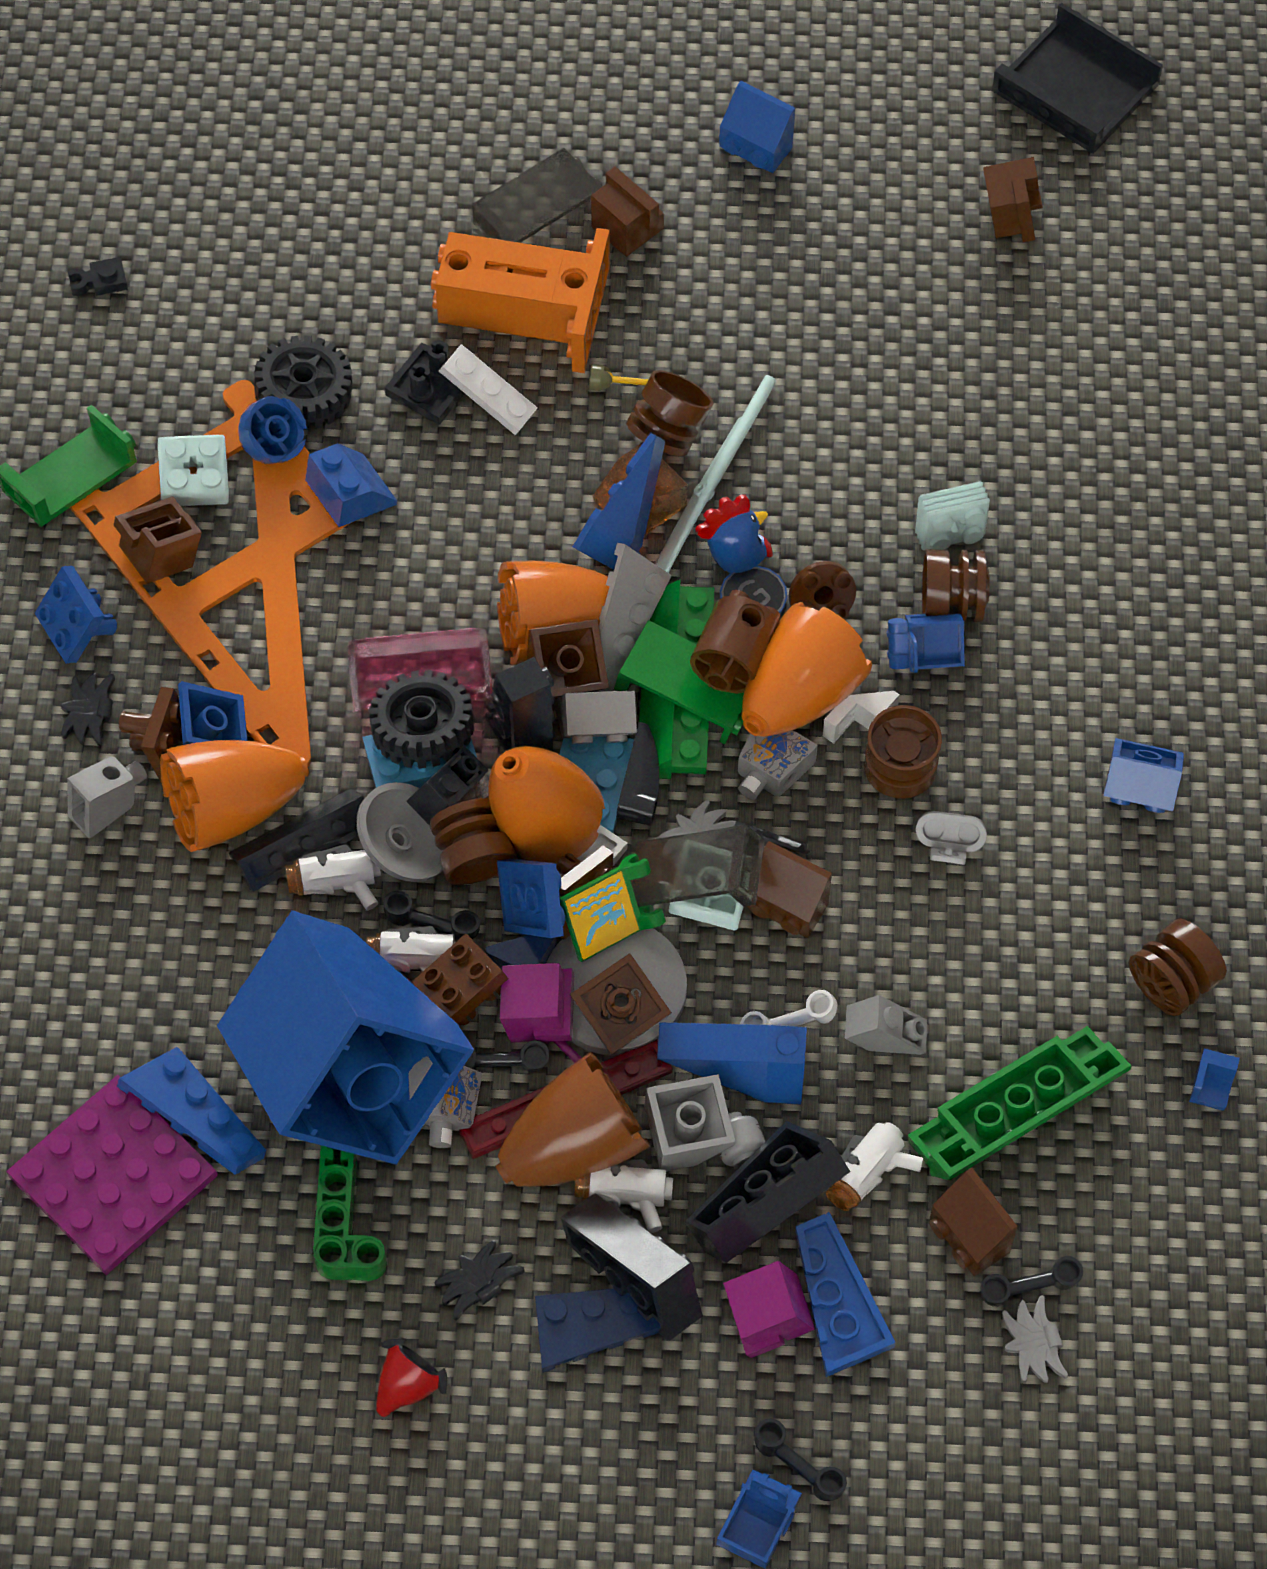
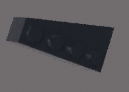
M534 657L495 675L492 687L494 692L490 694L491 703L487 705L488 712L485 713L484 717L504 751L522 746H533L553 751V739L556 738V734L552 727L555 716L551 705L555 701L551 693V687L554 686V682L546 667L540 668Z
M786 1121L685 1223L705 1253L728 1263L851 1171L831 1140Z
M594 1193L561 1216L568 1245L598 1274L605 1271L612 1287L621 1296L629 1293L638 1305L637 1312L646 1321L654 1317L661 1326L659 1333L668 1342L703 1317L693 1277L694 1266L690 1259L683 1253L678 1254L669 1248L660 1236H653L646 1231L637 1219L627 1217L614 1202H607Z

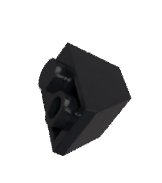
M464 745L406 802L430 825V820L437 813L449 806L455 805L489 770Z

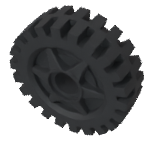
M298 335L291 336L290 343L285 338L278 340V347L272 343L267 347V353L263 351L259 356V361L256 362L254 372L256 401L267 396L289 399L300 409L306 421L307 428L303 430H309V424L312 423L315 429L322 428L323 420L328 425L333 423L334 417L340 418L343 415L344 409H347L352 393V370L349 360L345 359V354L342 350L336 351V345L330 342L325 347V339L319 337L315 343L312 342V336L304 335V341H299Z
M417 670L411 671V678L408 679L403 673L397 676L398 683L390 679L385 683L386 689L380 687L376 692L377 698L373 697L371 701L369 717L375 745L378 750H381V754L386 759L390 757L391 761L397 765L403 760L404 767L412 768L413 763L417 762L418 769L426 768V762L431 761L432 766L436 767L440 765V758L447 762L453 757V752L457 753L464 745L468 746L471 742V735L474 733V712L470 695L467 693L464 685H459L458 680L454 677L447 680L445 673L439 672L434 677L432 670H425L424 676H419V671Z

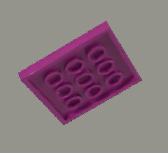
M116 1075L6 1171L8 1177L105 1275H108L218 1176L217 1171L177 1131L171 1128L156 1111L151 1113L141 1105V1099L131 1092L126 1094L117 1087L119 1075Z

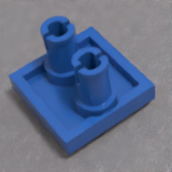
M74 566L61 567L35 611L39 622L66 664L77 663L92 637L101 635L111 636L117 630V622L115 619H112L114 616L110 613L103 614L100 609L101 596L97 594L98 591L94 588L87 589Z

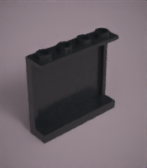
M1061 3L1058 6L1057 18L1009 67L1002 63L995 70L992 92L1094 154L1158 87L1163 64L1159 63L1152 56H1148L1136 49L1129 42L1113 35L1103 26L1090 21L1078 11Z

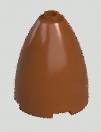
M592 1052L585 1055L552 1080L531 1101L513 1125L498 1153L500 1163L495 1165L506 1184L513 1181L517 1187H540L580 1180L591 1176V1173L619 1165L650 1147L648 1140L639 1133L642 1128L627 1102L617 1089L615 1083L613 1084L609 1076L603 1073L601 1063Z

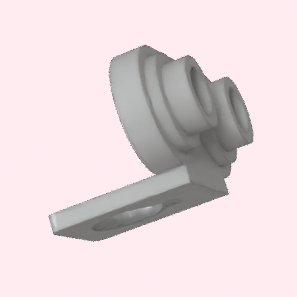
M929 811L918 819L916 825L917 837L924 845L931 847L930 860L965 865L966 852H974L984 845L987 836L984 823L980 819L968 815Z

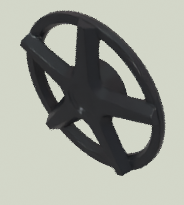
M738 821L734 825L735 831L756 838V843L766 846L768 841L782 848L806 855L810 853L805 843Z

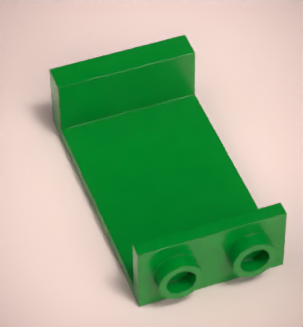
M92 405L86 408L91 427L21 474H18L6 462L0 465V486L2 492L40 527L137 463L134 451L136 443L130 433L126 430L121 431L107 413H100Z
M648 620L618 674L614 690L628 691L632 683L724 728L719 742L726 744L730 734L738 735L744 721L741 713L744 693H729L710 687L696 675L690 664L692 653L697 644Z

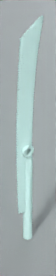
M766 375L742 417L737 419L701 482L695 487L694 494L655 565L669 573L704 506L714 496V489L722 479L776 384V380L772 376Z

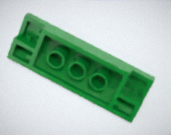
M681 579L666 586L649 621L697 644L714 608L715 588L680 586ZM641 687L639 722L648 724L651 730L659 760V779H671L672 773L706 774L709 721Z
M1088 1026L1063 1041L1057 1035L938 1107V1117L908 1134L909 1144L920 1157H923L924 1162L930 1167L931 1176L950 1181L1130 1071L1131 1064L1109 1041L1104 1044Z

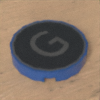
M757 565L748 571L730 573L724 579L720 589V599L724 596H729L732 590H741L750 599L764 606L775 608L780 613V617L784 614L787 603L786 585L781 577L771 569Z

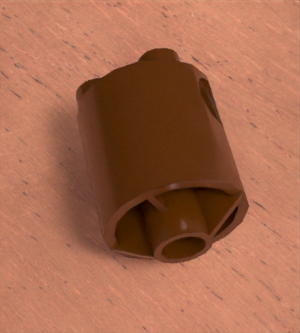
M732 590L729 596L719 599L712 610L690 659L693 671L713 689L735 694L744 693L748 678L750 677V681L755 679L764 652L779 624L780 613L773 607L764 606L750 599L741 590Z

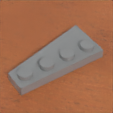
M617 543L614 555H618L614 572L609 571L606 585L610 587L605 605L602 606L599 617V632L609 688L597 692L614 691V686L622 666L647 621L650 620L672 576L622 543Z

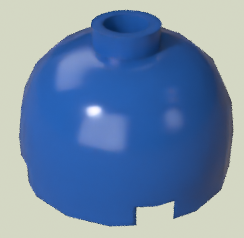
M267 396L249 405L241 415L238 426L239 441L243 449L254 460L264 464L283 463L297 456L303 449L306 439L303 440V429L307 427L300 409L291 400Z

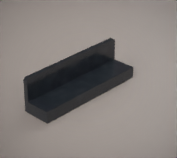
M348 789L230 851L229 856L237 862L249 889L254 892L299 868V859H302L303 855L341 846L358 837L357 814L365 798L357 791Z

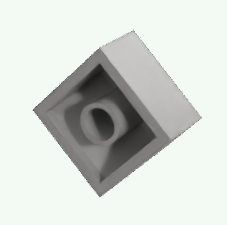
M635 691L565 693L555 699V709L562 738H572V744L593 743V737H606L607 743L627 742V736L637 733Z
M719 1074L646 1088L644 1107L660 1170L671 1171L697 1166L735 1145L736 1141Z

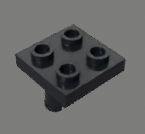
M441 340L432 342L431 347L421 342L384 388L387 397L438 425L442 423L465 394L439 372L450 358L448 356V345Z

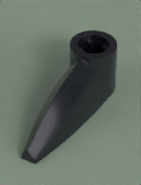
M639 722L619 798L616 818L652 826L658 803L659 760L649 725Z

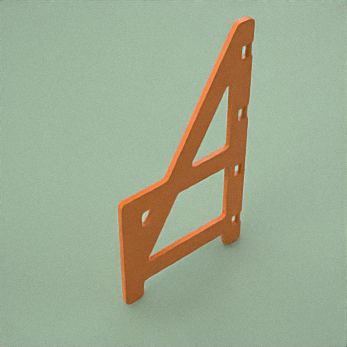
M240 380L224 390V403L234 416L204 434L225 436L226 459L243 450L238 434L240 418L246 408L256 402L254 385L248 380ZM305 446L297 456L283 463L264 464L253 459L259 536L256 542L183 586H176L168 576L153 581L160 590L153 597L143 587V585L147 584L119 547L121 535L114 527V520L117 515L141 508L161 499L159 461L107 492L97 489L70 507L184 654L194 663L210 687L243 695L248 735L255 742L268 744L260 735V732L269 728L278 739L272 745L296 752L299 757H304L307 766H310L311 750L295 558L348 524L338 527L306 482V470L310 452ZM189 467L190 474H197L196 467ZM294 495H300L310 506L307 511L300 515H293L291 513L290 499ZM95 509L103 518L96 525L87 516V513ZM254 582H259L263 586L270 687L265 691L257 689L201 618L204 612ZM209 653L218 663L212 670H209L200 659Z

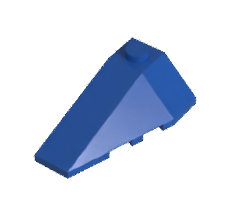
M652 433L649 434L628 463L626 468L628 476L625 480L612 485L608 491L610 495L609 502L602 511L597 508L593 511L572 546L573 548L613 570L618 555H614L617 543L626 544L640 554L639 550L643 545L665 440Z
M659 1022L657 1060L701 1077L719 1074L722 1086L734 1089L764 1103L801 1105L807 1027Z

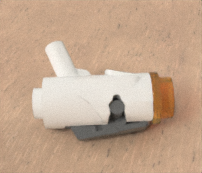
M341 845L303 855L302 859L295 860L293 865L285 866L289 894L298 893L299 896L307 894H334V890L344 889L346 892H355L367 911L378 905V901L367 885L375 884L374 877L381 876L380 868L370 859L365 850L352 851L347 845Z
M432 926L388 929L385 932L376 933V936H367L366 943L396 970L410 973L411 969L423 972L456 943L454 942V935L437 934Z
M889 1122L885 1124L876 1123L866 1136L854 1135L841 1156L851 1172L829 1187L825 1194L836 1207L843 1211H849L852 1207H857L861 1200L882 1182L881 1175L884 1171L889 1172L895 1167H901L920 1172L923 1157L900 1152L905 1146L902 1140L903 1133L895 1125Z
M642 1159L627 1160L619 1165L575 1178L574 1197L583 1198L584 1201L596 1193L607 1202H614L618 1207H620V1204L631 1205L633 1209L641 1211L648 1232L654 1233L662 1229L655 1206L664 1207V1200H672L673 1178L666 1177V1170L649 1169L646 1162Z

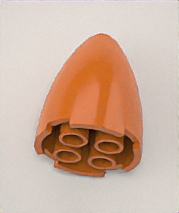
M503 562L499 569L498 582L504 583V588L500 591V602H497V611L504 651L511 650L513 657H510V664L517 665L527 660L530 629L596 619L599 626L602 606L605 605L610 587L606 585L608 576L591 569L558 562Z
M803 602L792 605L778 621L779 624L764 652L755 679L750 681V677L748 678L744 691L742 719L745 729L750 734L762 737L773 736L811 723L838 706L869 676L872 661L865 658L859 646L863 641L862 638L848 622L826 607H822L818 611L806 607Z
M213 740L171 747L167 749V753L161 754L160 773L164 797H169L171 810L176 818L173 820L174 828L181 842L190 852L223 843L259 825L291 800L304 785L305 777L309 775L304 757H299L296 752L277 745L255 741Z
M522 746L511 748L497 758L489 778V802L499 831L506 833L514 845L516 854L523 860L556 863L557 866L559 859L562 856L565 857L566 853H571L576 858L585 853L599 835L597 830L600 826L603 809H605L603 796L592 779L566 757L539 747Z

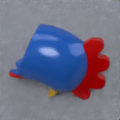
M744 494L736 497L734 501L729 497L720 499L718 502L719 507L706 510L703 514L705 522L697 525L695 528L697 535L702 539H707L709 550L715 562L724 571L730 573L748 571L756 567L765 557L771 558L773 556L772 546L768 539L758 534L760 525L767 518L768 513L766 511H751L749 499Z

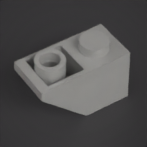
M881 995L847 1005L846 1040L868 1051L918 1055L926 1053L927 1019Z

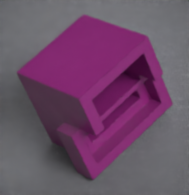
M560 963L502 966V971L509 979L501 985L500 1021L510 1042L519 1043L533 1040L541 1042L572 1041L574 1001L570 996L574 992V972L572 968L562 969Z
M780 1261L773 1262L723 1283L746 1356L750 1358L756 1357L785 1345L783 1338L791 1340L815 1330L798 1275Z

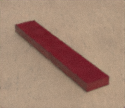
M658 1039L601 1062L603 1067L601 1070L609 1076L613 1084L615 1083L622 1095L673 1073V1068L670 1064L657 1060ZM545 1087L474 1117L470 1128L459 1129L472 1159L501 1148L519 1116Z

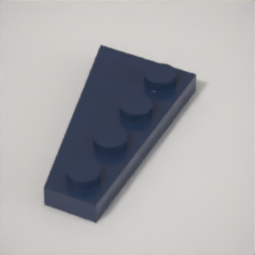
M614 1288L535 1296L542 1373L553 1370L555 1366L571 1360L573 1362L587 1358L589 1354L606 1348L610 1350L622 1346L626 1341L641 1336L645 1338L657 1334L661 1328L660 1323L654 1317L646 1321L637 1312L638 1305L629 1293L621 1296Z

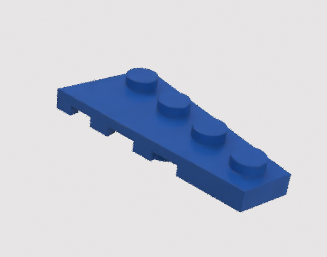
M178 1047L119 1078L117 1084L119 1089L126 1094L129 1092L133 1093L142 1100L141 1105L151 1113L157 1111L171 1122L170 1127L179 1134H188L199 1143L198 1148L234 1175L264 1159L266 1149Z
M830 1212L796 1226L795 1234L826 1377L895 1348L896 1342Z

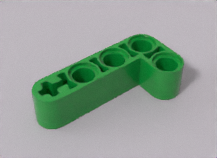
M321 1145L313 1246L316 1268L321 1276L330 1280H376L385 1273L387 1268L383 1243L373 1236L352 1235L357 1166L356 1154L341 1151V1165H338L334 1157L337 1154V1149ZM334 1182H341L346 1185L340 1191L333 1192L328 1190V1187ZM331 1217L343 1219L342 1223L336 1227H330L325 1224ZM329 1252H336L341 1255L335 1262L329 1263L322 1260ZM367 1253H374L379 1256L373 1263L367 1264L360 1261V1258Z

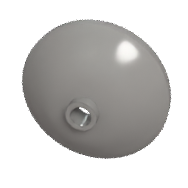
M387 783L371 791L359 807L357 831L360 842L370 859L387 874L409 882H421L432 879L443 871L440 854L444 850H440L435 846V836L432 834L430 826L406 802L419 788L406 783Z

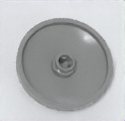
M653 928L641 930L583 962L578 961L570 935L565 940L562 939L549 956L547 963H560L562 969L572 968L575 991L631 953L672 1012L671 1015L661 1022L677 1023L681 1017L687 993L685 967L672 943ZM609 984V985H607V986L605 987V991L607 990V988H608L609 986H612V987H613V989L610 991V993H611L612 991L616 990L615 987H614L613 985H611V984ZM634 989V990L631 991V993L633 994L634 998H635V995H634V991H635V990H637V991L639 992V997L641 996V992H640L638 989ZM574 1002L573 1037L570 1042L593 1053L611 1055ZM606 1010L608 1013L607 1017L603 1016V1011L600 1013L602 1019L607 1020L611 1017L608 1010ZM632 1014L626 1017V1022L628 1024H634L636 1022V1017L634 1018V1021L629 1022V1018L632 1016ZM659 1023L613 1055L623 1054L657 1040L659 1037Z

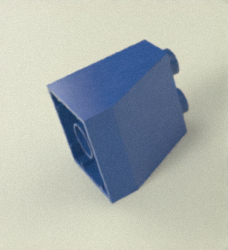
M292 910L217 1024L218 1029L279 1135L396 1165L474 1052V1048L458 1024L350 928ZM424 1057H429L433 1064L410 1099L408 1073L417 1062Z

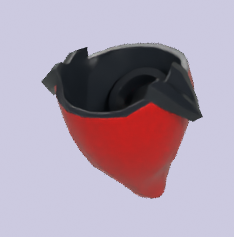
M403 1337L381 1342L382 1348L388 1349L379 1377L376 1411L381 1417H387L391 1412L400 1407L415 1404L439 1389L441 1394H446L447 1372L445 1368L437 1371L423 1357L403 1345L407 1341Z

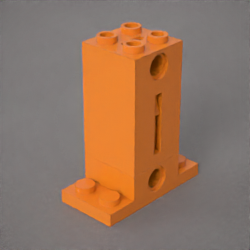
M596 228L594 241L588 240L586 253L449 232L446 244H441L439 248V271L434 270L431 279V289L435 290L432 307L437 309L438 323L568 343L567 358H572V372L585 373L610 270L609 230Z

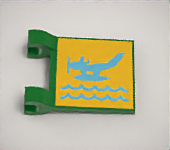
M637 854L628 855L617 868L560 897V903L565 913V919L578 961L583 962L641 930L656 928L666 922L661 908L654 911L651 903L644 904L638 908L630 880L639 879L651 873L648 859L644 858L639 861Z

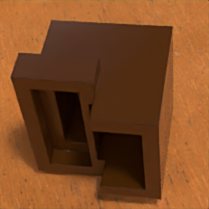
M1034 157L983 167L996 238L1021 234L1023 242L1035 240L1031 211L1042 209L1043 207Z
M613 167L606 172V184L591 195V227L595 230L596 228L608 229L610 243L626 257L664 229V213L659 209V203L617 167Z
M173 496L115 516L114 527L121 535L119 547L147 584L193 567L202 531L189 514L185 513Z

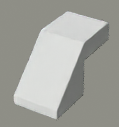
M895 691L848 696L824 719L823 737L834 744L854 720L869 730L871 722L880 712L887 708L898 706L900 694Z

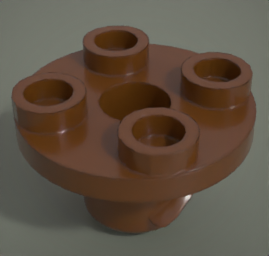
M820 561L808 565L796 575L789 589L790 607L799 602H803L806 607L818 611L822 607H826L844 620L849 616V611L856 598V584L852 575L844 566L832 561Z

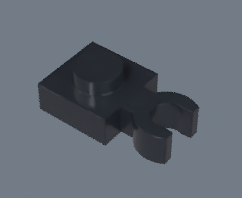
M121 257L90 262L89 271L82 269L68 271L70 283L80 281L78 284L70 285L73 296H82L90 289H95L96 296L128 290Z

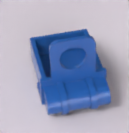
M915 614L905 615V620L901 618L888 620L886 635L888 637L889 650L887 651V658L889 659V667L891 669H909L910 672L918 673L919 669L965 666L964 620L961 614L938 616Z
M752 1470L746 1483L741 1485V1492L717 1538V1545L766 1569L781 1537L785 1536L794 1518L795 1509L802 1493L792 1489V1486L789 1484L784 1485L770 1478V1475L766 1473L762 1474Z

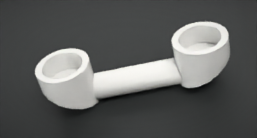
M817 990L810 994L804 1009L773 1019H768L758 1011H752L744 1015L740 1024L796 1027L814 1020L825 1024L834 1018L837 1011V1001L828 991Z

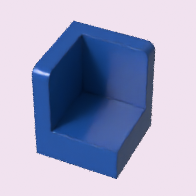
M1204 1048L1198 1063L1189 1102L1222 1111L1225 1110L1240 1058Z

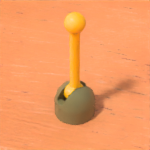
M591 364L589 390H606L612 382L646 385L649 379L613 376L608 367Z

